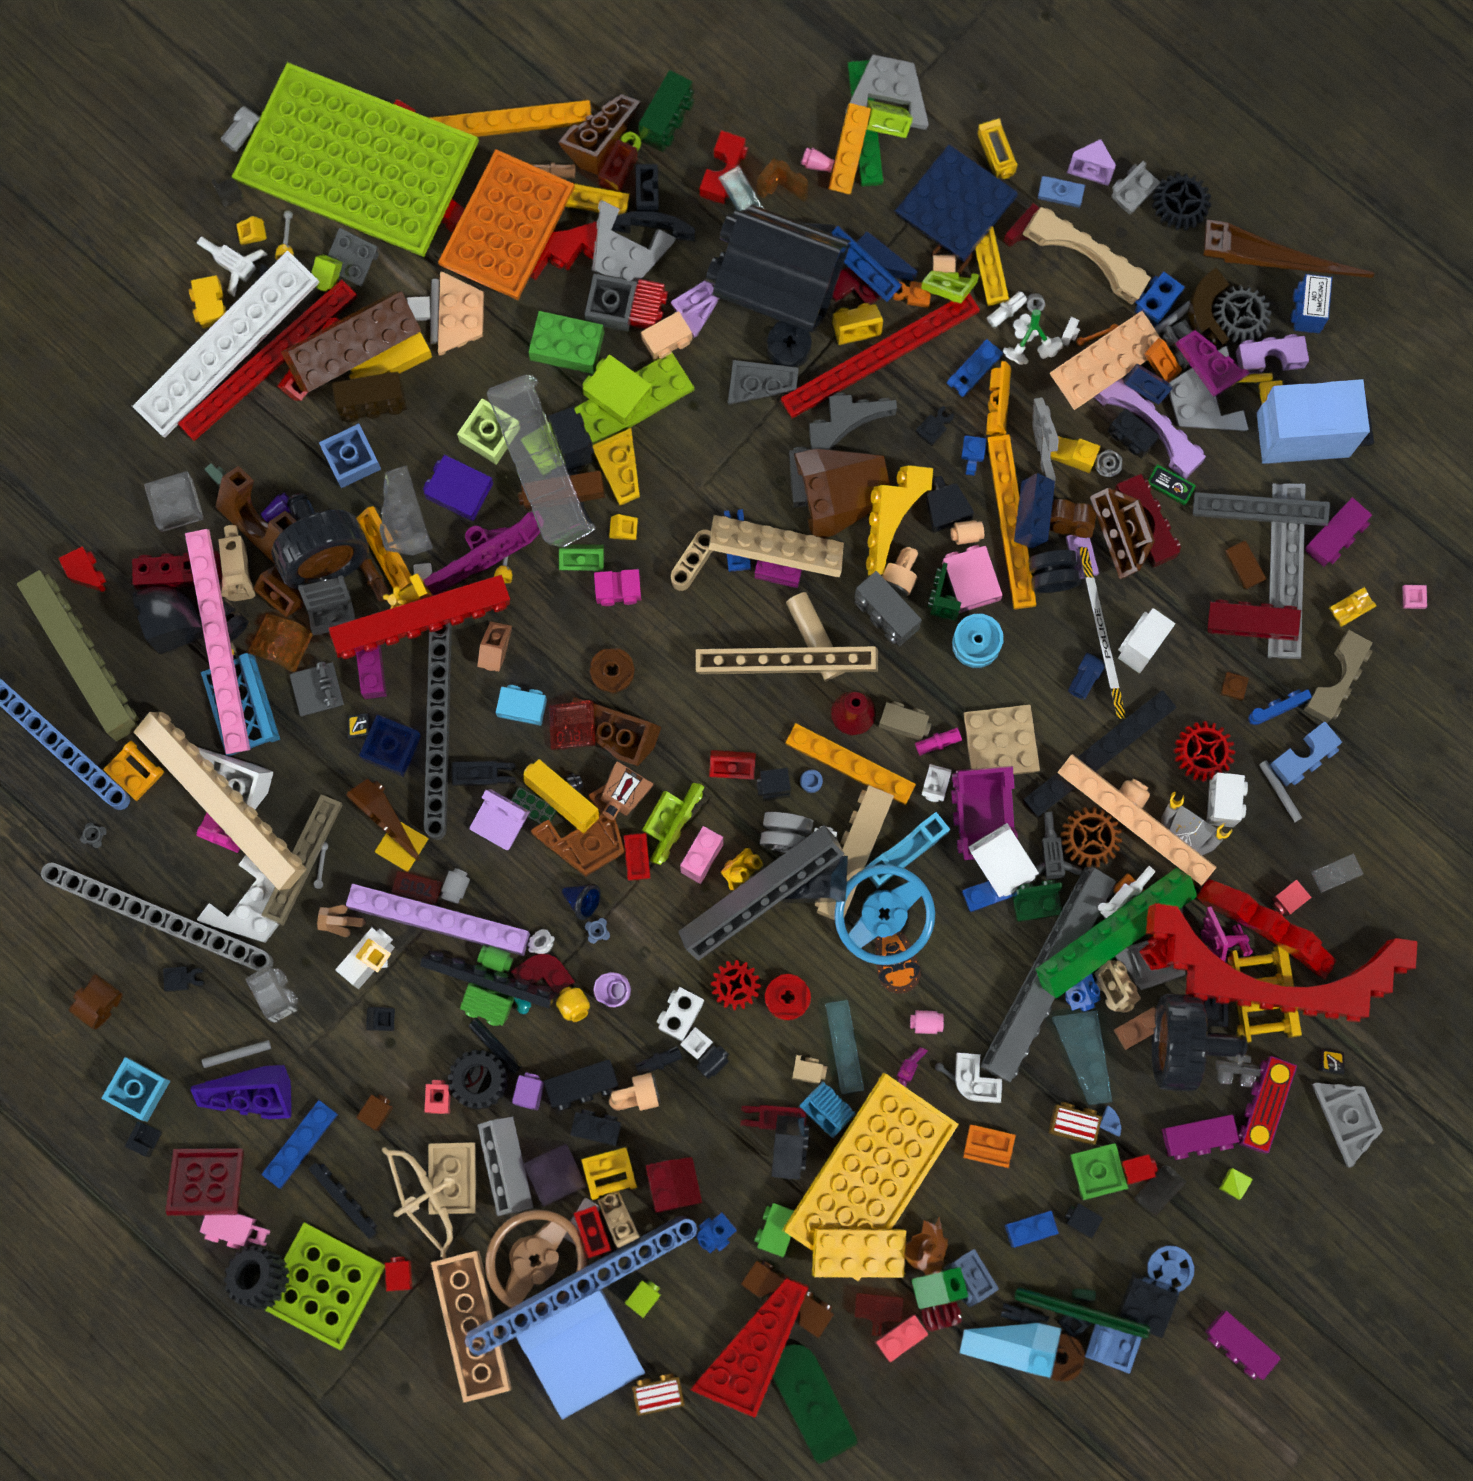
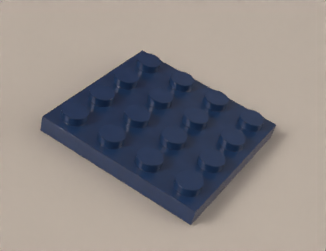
M948 145L895 212L902 219L964 262L1015 200L1018 193L951 145Z

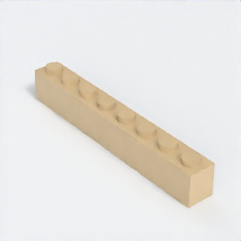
M876 646L696 649V672L699 674L878 672V649Z

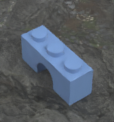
M1323 722L1304 738V741L1310 748L1309 757H1298L1289 749L1270 764L1274 773L1285 786H1288L1290 783L1295 786L1305 778L1303 776L1305 771L1309 769L1313 772L1322 765L1319 760L1325 756L1331 758L1339 751L1337 746L1342 741L1326 722Z

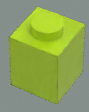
M324 254L317 256L311 272L320 282L316 288L324 291L333 288L338 282L343 262Z
M650 1280L647 1283L642 1281L625 1304L644 1318L661 1296L658 1293L660 1288Z

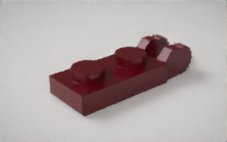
M760 1105V1107L742 1106L741 1111L745 1113H760L759 1121L744 1119L741 1120L740 1126L776 1130L777 1115L805 1117L806 1120V1112L802 1108Z

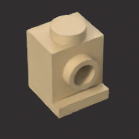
M797 1055L792 1079L820 1084V1079L825 1080L827 1066L818 1064L819 1060L805 1057V1061H801V1056Z

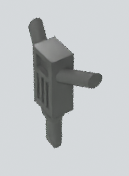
M1044 812L1045 835L1041 842L1044 863L1036 866L1038 873L1041 874L1045 871V879L1064 878L1065 870L1081 875L1083 872L1082 867L1063 861L1061 837H1057L1054 831L1052 812Z

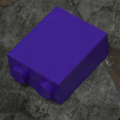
M444 455L442 460L436 462L433 469L435 473L432 479L426 481L423 487L424 495L427 500L474 521L493 485L492 477Z

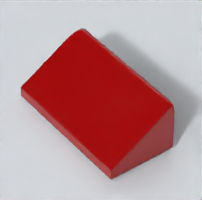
M711 750L709 777L754 780L756 753Z

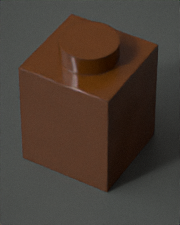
M371 1094L356 1118L372 1129L379 1131L393 1110V1107L389 1105L391 1101L381 1094L377 1097Z

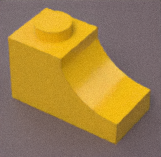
M1058 436V451L1051 452L1050 459L1090 473L1100 446L1080 438L1079 440H1071Z

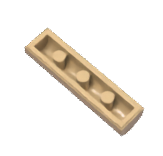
M803 592L790 598L786 604L808 648L833 647L807 593ZM824 672L821 675L826 682L845 672Z

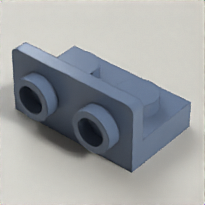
M975 1249L944 1267L945 1270L961 1267L968 1297L961 1300L968 1307L981 1302L999 1290Z

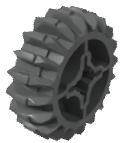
M1240 285L1237 291L1233 286L1230 287L1229 293L1223 291L1221 297L1216 298V304L1212 307L1214 311L1212 313L1213 318L1227 337H1232V344L1237 339H1239L1240 343L1246 339L1247 341L1254 340V337L1259 339L1262 335L1261 333L1266 332V326L1271 321L1268 318L1271 315V311L1266 310L1270 305L1269 303H1263L1265 295L1258 297L1259 291L1250 292V286L1243 290L1242 285ZM1233 301H1244L1245 303L1238 304ZM1251 306L1255 309L1258 319L1251 312ZM1246 309L1245 312H1244V316H1243V317H1240L1239 320L1237 321V318H1238V316H1239V313H1240V312L1242 313L1243 310ZM1225 311L1228 312L1227 315H1229L1232 319L1231 324L1228 322L1225 316ZM1238 326H1246V327H1249V326H1250L1251 328H1248V329H1240V328H1237V327H1238Z

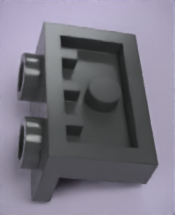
M1186 319L1171 328L1167 326L1162 333V340L1170 347L1174 353L1173 356L1184 371L1189 369L1191 365L1176 346V342L1193 332Z

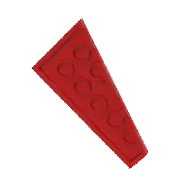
M787 1277L690 1390L755 1418L809 1286Z

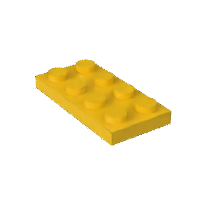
M814 1228L812 1276L904 1277L906 1230Z

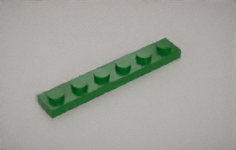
M869 60L848 62L851 98ZM868 97V100L874 101V98ZM867 129L859 157L861 187L883 185L878 132Z

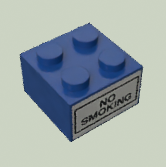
M1306 274L1303 280L1299 281L1298 287L1294 290L1293 302H1296V309L1292 311L1291 315L1294 331L1320 333L1329 319L1332 277Z

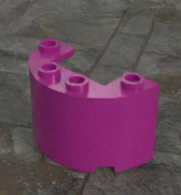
M1012 765L957 770L955 774H952L955 790H951L952 804H956L957 812H953L954 826L958 825L960 840H957L958 853H963L964 860L975 859L970 852L969 846L1008 823L1018 839L1017 831L1014 828L1012 789L1015 788Z

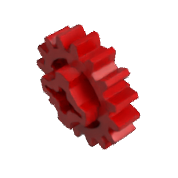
M736 960L735 965L731 966V963L727 961V968L724 969L722 966H719L718 968L721 973L713 974L717 981L711 982V986L716 987L712 994L719 995L716 1001L717 1003L724 1001V1008H727L730 1004L735 1011L737 1005L745 1009L746 1002L751 1005L753 1004L752 996L758 998L759 994L755 992V989H760L761 985L755 984V981L759 979V975H752L755 969L753 967L748 970L747 962L739 966V961ZM738 970L737 973L733 976L729 977L725 975L730 971ZM745 975L749 977L751 987L745 984ZM741 976L740 986L742 988H737L731 995L732 985L730 982H735ZM720 983L725 985L728 992L726 997L721 991ZM737 995H747L741 1000H734Z

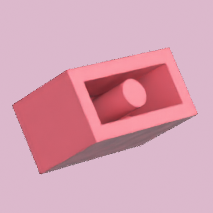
M912 1315L875 1342L887 1360L891 1362L928 1336V1333L917 1317Z

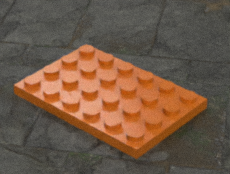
M495 149L438 261L439 265L518 300L575 185Z

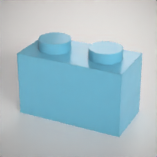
M508 685L507 688L501 687L496 715L500 718L541 726L547 702L546 696L542 695L543 692L538 690L521 691L520 687Z

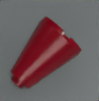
M849 691L841 694L834 701L831 716L838 730L853 736L865 733L870 729L875 721L876 709L873 701L867 695L858 691Z

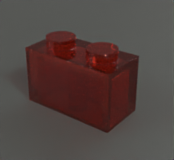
M617 139L598 175L599 186L610 191L621 192L638 159L636 147Z

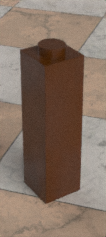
M600 471L521 484L522 491L518 492L520 505H524L527 511L605 498Z

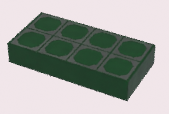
M520 786L511 801L529 810L530 813L527 818L539 825L548 819L551 823L557 813L546 801Z

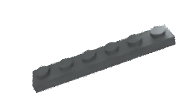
M1195 492L1193 516L1328 526L1330 502Z

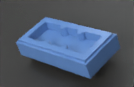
M1043 176L1038 199L1080 208L1085 185Z

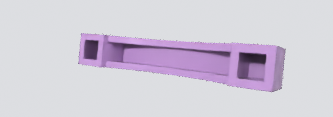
M1123 377L1094 396L1103 406L1111 404L1123 409L1126 408L1145 421L1159 435V438L1166 447L1171 461L1168 466L1185 480L1205 459L1206 456L1203 450L1198 445H1193L1188 441V437L1183 431L1175 429L1171 425L1170 419L1165 415H1160L1149 400H1144L1137 391L1125 385Z

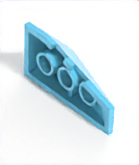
M1042 1323L965 1329L960 1353L1025 1372L1051 1377L1061 1328Z

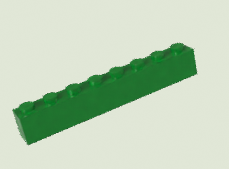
M1176 867L1037 967L1036 972L1042 988L1053 997L1058 998L1144 936L1147 928L1148 906L1157 903L1178 906L1181 909L1195 899L1197 894L1191 876Z

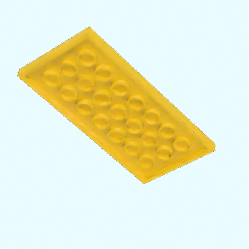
M883 1073L782 1231L813 1251L814 1228L892 1229L959 1124L889 1075ZM852 1277V1278H854L855 1280L859 1281L861 1277Z

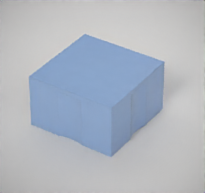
M1363 379L1273 386L1267 396L1268 399L1257 412L1262 464L1347 458L1353 454L1370 432Z

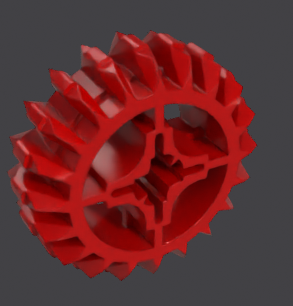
M1204 721L1201 727L1198 722H1195L1193 728L1190 726L1185 728L1186 733L1180 732L1179 736L1181 739L1175 741V744L1179 747L1175 748L1173 752L1180 754L1175 758V762L1182 761L1178 768L1182 770L1186 767L1185 776L1192 772L1194 774L1193 780L1195 781L1199 775L1202 782L1207 780V775L1212 780L1215 774L1223 773V771L1228 772L1230 767L1227 764L1234 762V759L1229 757L1235 754V750L1229 749L1234 745V742L1226 741L1230 734L1228 733L1223 736L1221 734L1224 731L1223 727L1218 731L1215 730L1216 723H1212L1210 728H1208L1207 721ZM1198 735L1209 736L1213 738L1214 741L1206 742L1202 739V737L1199 738ZM1190 739L1193 741L1192 745L1195 749V753L1191 757L1187 753V745ZM1218 746H1220L1222 754L1219 764L1215 761L1217 758L1214 755V750ZM1202 747L1203 749L1212 747L1207 754H1201L1196 757L1202 750ZM1202 761L1211 768H1201L1194 763Z

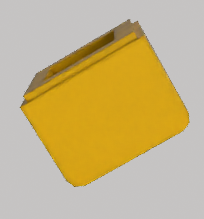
M252 216L236 224L241 245L263 241L267 238L264 222L260 218Z
M621 514L612 516L609 538L636 540L638 518Z
M367 939L355 957L378 973L391 953L373 940Z

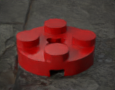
M783 974L776 977L768 985L765 992L767 1008L773 1016L781 1020H794L802 1016L808 1009L811 1000L807 984L793 974ZM786 991H790V995L794 996V1000H790V1004H786L785 1000L781 999V995H785Z

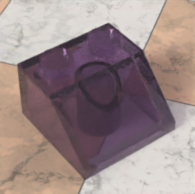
M567 1144L523 1164L544 1207L587 1186Z

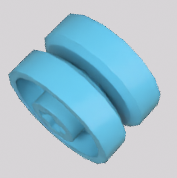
M972 614L965 617L958 624L952 639V650L956 658L963 665L971 668H983L990 665L997 658L1003 644V631L999 623L992 617L985 614Z

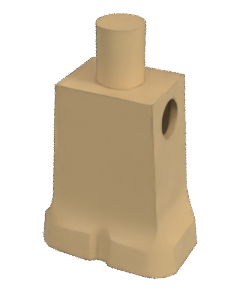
M225 526V538L218 539L222 567L221 595L230 601L252 599L255 597V592L250 579L246 545L242 537L238 536L237 526Z

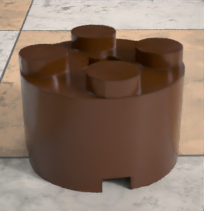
M95 974L89 980L88 986L85 989L81 987L75 993L73 999L76 1001L70 1006L68 1011L93 1030L98 1029L112 1015L110 1011L113 1006L118 1007L123 994L102 977Z

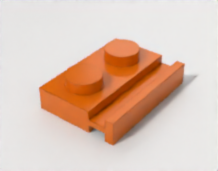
M970 1124L963 1158L1009 1168L1016 1135Z

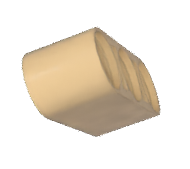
M699 531L672 570L671 584L676 590H686L711 555L713 550L708 549L709 545L702 546L699 544V541L703 538L710 540L711 531ZM695 556L699 561L696 564H689L687 559ZM683 574L687 577V580L679 583L675 580V577Z

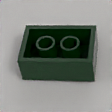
M671 70L668 71L639 123V134L642 143L661 152H664L666 146H671L676 128H681L686 110L690 111L695 101L693 99L694 90L691 80Z

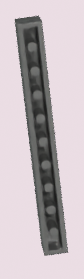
M1084 868L980 1064L982 1069L1007 1082H1011L1017 1076L1019 1065L1022 1059L1028 1055L1029 1046L1032 1040L1038 1036L1040 1025L1043 1019L1049 1015L1051 1011L1050 1006L1055 997L1042 988L1036 968L1093 928L1092 926L1096 919L1101 916L1098 906L1100 903H1105L1114 891L1113 886L1116 883L1115 880L1096 868Z

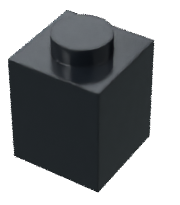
M1076 1204L1075 1207L1071 1205L1065 1214L1067 1219L1065 1224L1087 1238L1094 1236L1103 1220V1217L1081 1204Z

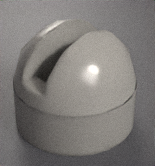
M1031 294L1027 299L1028 309L1031 312L1034 309L1042 311L1045 307L1044 298L1040 294ZM1034 299H1036L1037 306H1033Z

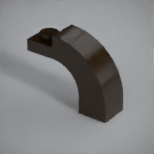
M1216 267L1193 290L1189 300L1188 318L1192 330H1196L1199 334L1204 333L1206 339L1214 344L1218 350L1229 338L1214 320L1211 306L1213 299L1230 284Z

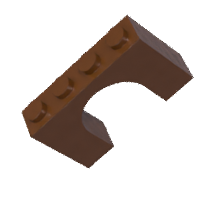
M237 466L222 477L215 507L275 564L271 553L273 543L280 533L296 522V520L284 511L267 524L257 514L251 501L254 480Z

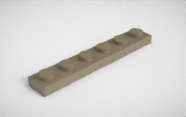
M322 794L320 795L292 854L297 855L302 860V865L306 868V871L290 889L278 890L276 887L274 888L261 914L263 918L284 926L343 806L341 802Z

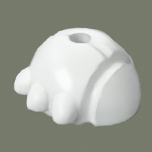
M545 929L537 931L535 935L529 938L528 947L530 948L528 951L537 954L549 952L553 946L554 937Z

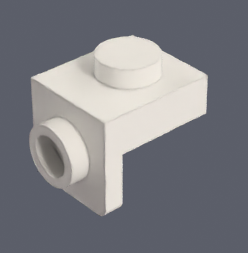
M930 764L922 795L926 796L927 800L933 802L944 801L952 770Z

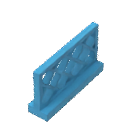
M249 653L239 656L240 658L234 660V665H240L242 671L237 680L238 686L241 684L248 691L244 701L241 700L243 712L247 705L254 710L251 721L245 719V722L249 724L247 734L249 736L254 726L260 730L262 738L255 741L248 738L250 748L269 741L275 742L280 740V736L255 656ZM208 669L201 672L225 750L215 692L213 693L214 686L211 685L209 680L211 670ZM237 753L226 754V756L229 757V756L234 755V754H237Z

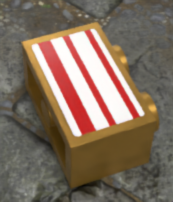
M1061 1102V1105L1054 1106L1048 1131L1049 1134L1090 1145L1096 1144L1102 1119L1101 1116H1097V1111L1084 1108L1082 1112L1075 1110V1105Z
M672 1373L659 1376L660 1381L652 1383L650 1378L636 1381L637 1386L632 1388L638 1416L684 1406L679 1377L674 1378Z

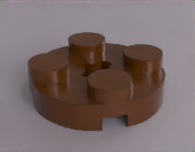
M617 648L603 649L593 657L590 665V674L594 685L598 689L610 694H616L625 690L632 683L635 669L631 657L625 651ZM617 666V674L609 676L607 674V667Z
M1060 1334L1057 1352L1060 1351V1353L1065 1352L1067 1354L1065 1357L1066 1362L1062 1364L1055 1361L1052 1375L1049 1378L1055 1381H1070L1082 1371L1085 1353L1078 1340L1069 1335Z

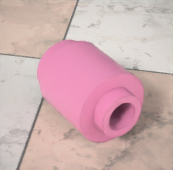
M915 1010V1015L910 1017V1029H915V1033L920 1034L943 1032V1013Z

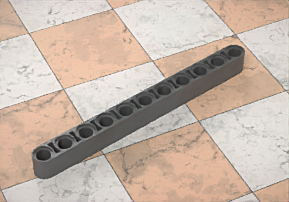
M451 623L443 625L446 627V630L442 634L429 631L424 829L433 840L442 839L447 832ZM438 647L446 649L442 656L434 654ZM437 669L445 670V674L441 678L434 677V672ZM443 691L445 693L444 697L441 700L433 699L435 692ZM443 713V720L434 722V714ZM435 735L443 736V741L440 744L432 743ZM433 758H443L442 764L437 767L432 766ZM435 779L442 780V785L438 789L431 788V783ZM434 801H440L442 806L440 810L432 811L430 809L431 804ZM435 823L440 824L441 830L438 833L433 834L430 832L431 825Z

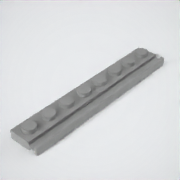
M1273 484L1272 498L1305 500V484ZM1272 522L1269 604L1274 605V608L1295 606L1297 610H1301L1298 641L1268 639V658L1301 659L1304 524Z

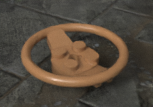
M546 1210L526 1211L507 1220L494 1234L486 1254V1274L493 1292L510 1308L522 1303L534 1284H543L554 1274L559 1260L556 1249L567 1232L573 1239L577 1249L578 1265L576 1272L587 1267V1253L582 1237L577 1228L565 1217ZM535 1219L548 1220L549 1222L535 1235L520 1238L513 1244L509 1253L512 1271L504 1290L498 1281L495 1271V1257L500 1242L512 1228L520 1223ZM535 1254H538V1261L535 1264L533 1263V1265H530L531 1261L529 1260V1257L531 1255L535 1256ZM583 1279L577 1283V1289H579ZM564 1291L556 1300L562 1301L566 1297V1292ZM545 1303L536 1305V1313H540L545 1309Z

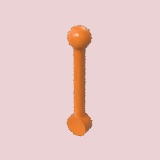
M1112 324L1109 329L1085 338L1079 337L1076 343L1082 346L1089 340L1108 334L1117 328L1118 325Z

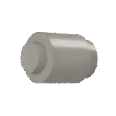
M456 868L454 872L449 871L441 890L443 892L441 898L458 904L459 900L463 899L470 881L466 877L467 873Z

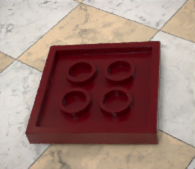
M173 1149L166 1214L237 1215L244 1159L243 1149Z

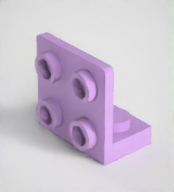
M491 789L485 790L482 796L485 800L473 820L470 830L503 849L509 850L530 811Z

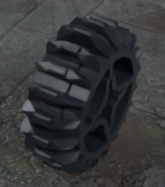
M1177 172L1175 177L1168 175L1166 180L1160 181V186H1156L1155 194L1152 197V200L1155 202L1152 207L1157 209L1155 216H1162L1160 219L1161 223L1168 222V228L1173 224L1176 231L1179 230L1180 226L1185 231L1188 230L1189 225L1194 229L1197 223L1201 224L1203 222V217L1208 216V209L1211 207L1209 202L1211 194H1206L1209 190L1208 187H1201L1203 180L1195 181L1196 175L1188 178V173L1186 172L1181 177L1179 172ZM1180 188V191L1177 193L1171 192V194H1166L1172 189ZM1181 195H1183L1182 200L1184 201L1182 208L1180 203ZM1192 209H1197L1191 214L1183 215L1186 210L1192 211Z

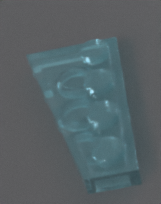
M1090 1011L1051 1017L1088 1105L1113 1102L1098 1012Z

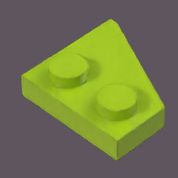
M930 271L923 280L921 289L945 297L953 302L962 303L978 282L979 275L972 274L971 278L959 277L958 272Z

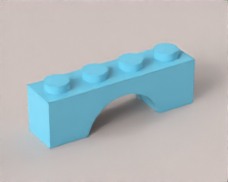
M935 812L902 841L881 854L864 869L876 865H894L905 868L946 836L950 828L938 813ZM878 874L870 876L869 879L878 889L895 875Z

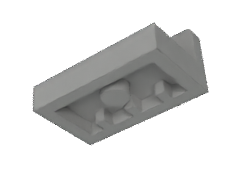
M1144 161L1139 165H1133L1127 172L1128 176L1124 180L1119 179L1112 188L1114 191L1111 198L1129 215L1155 191L1156 186H1160V181L1145 169L1146 163Z

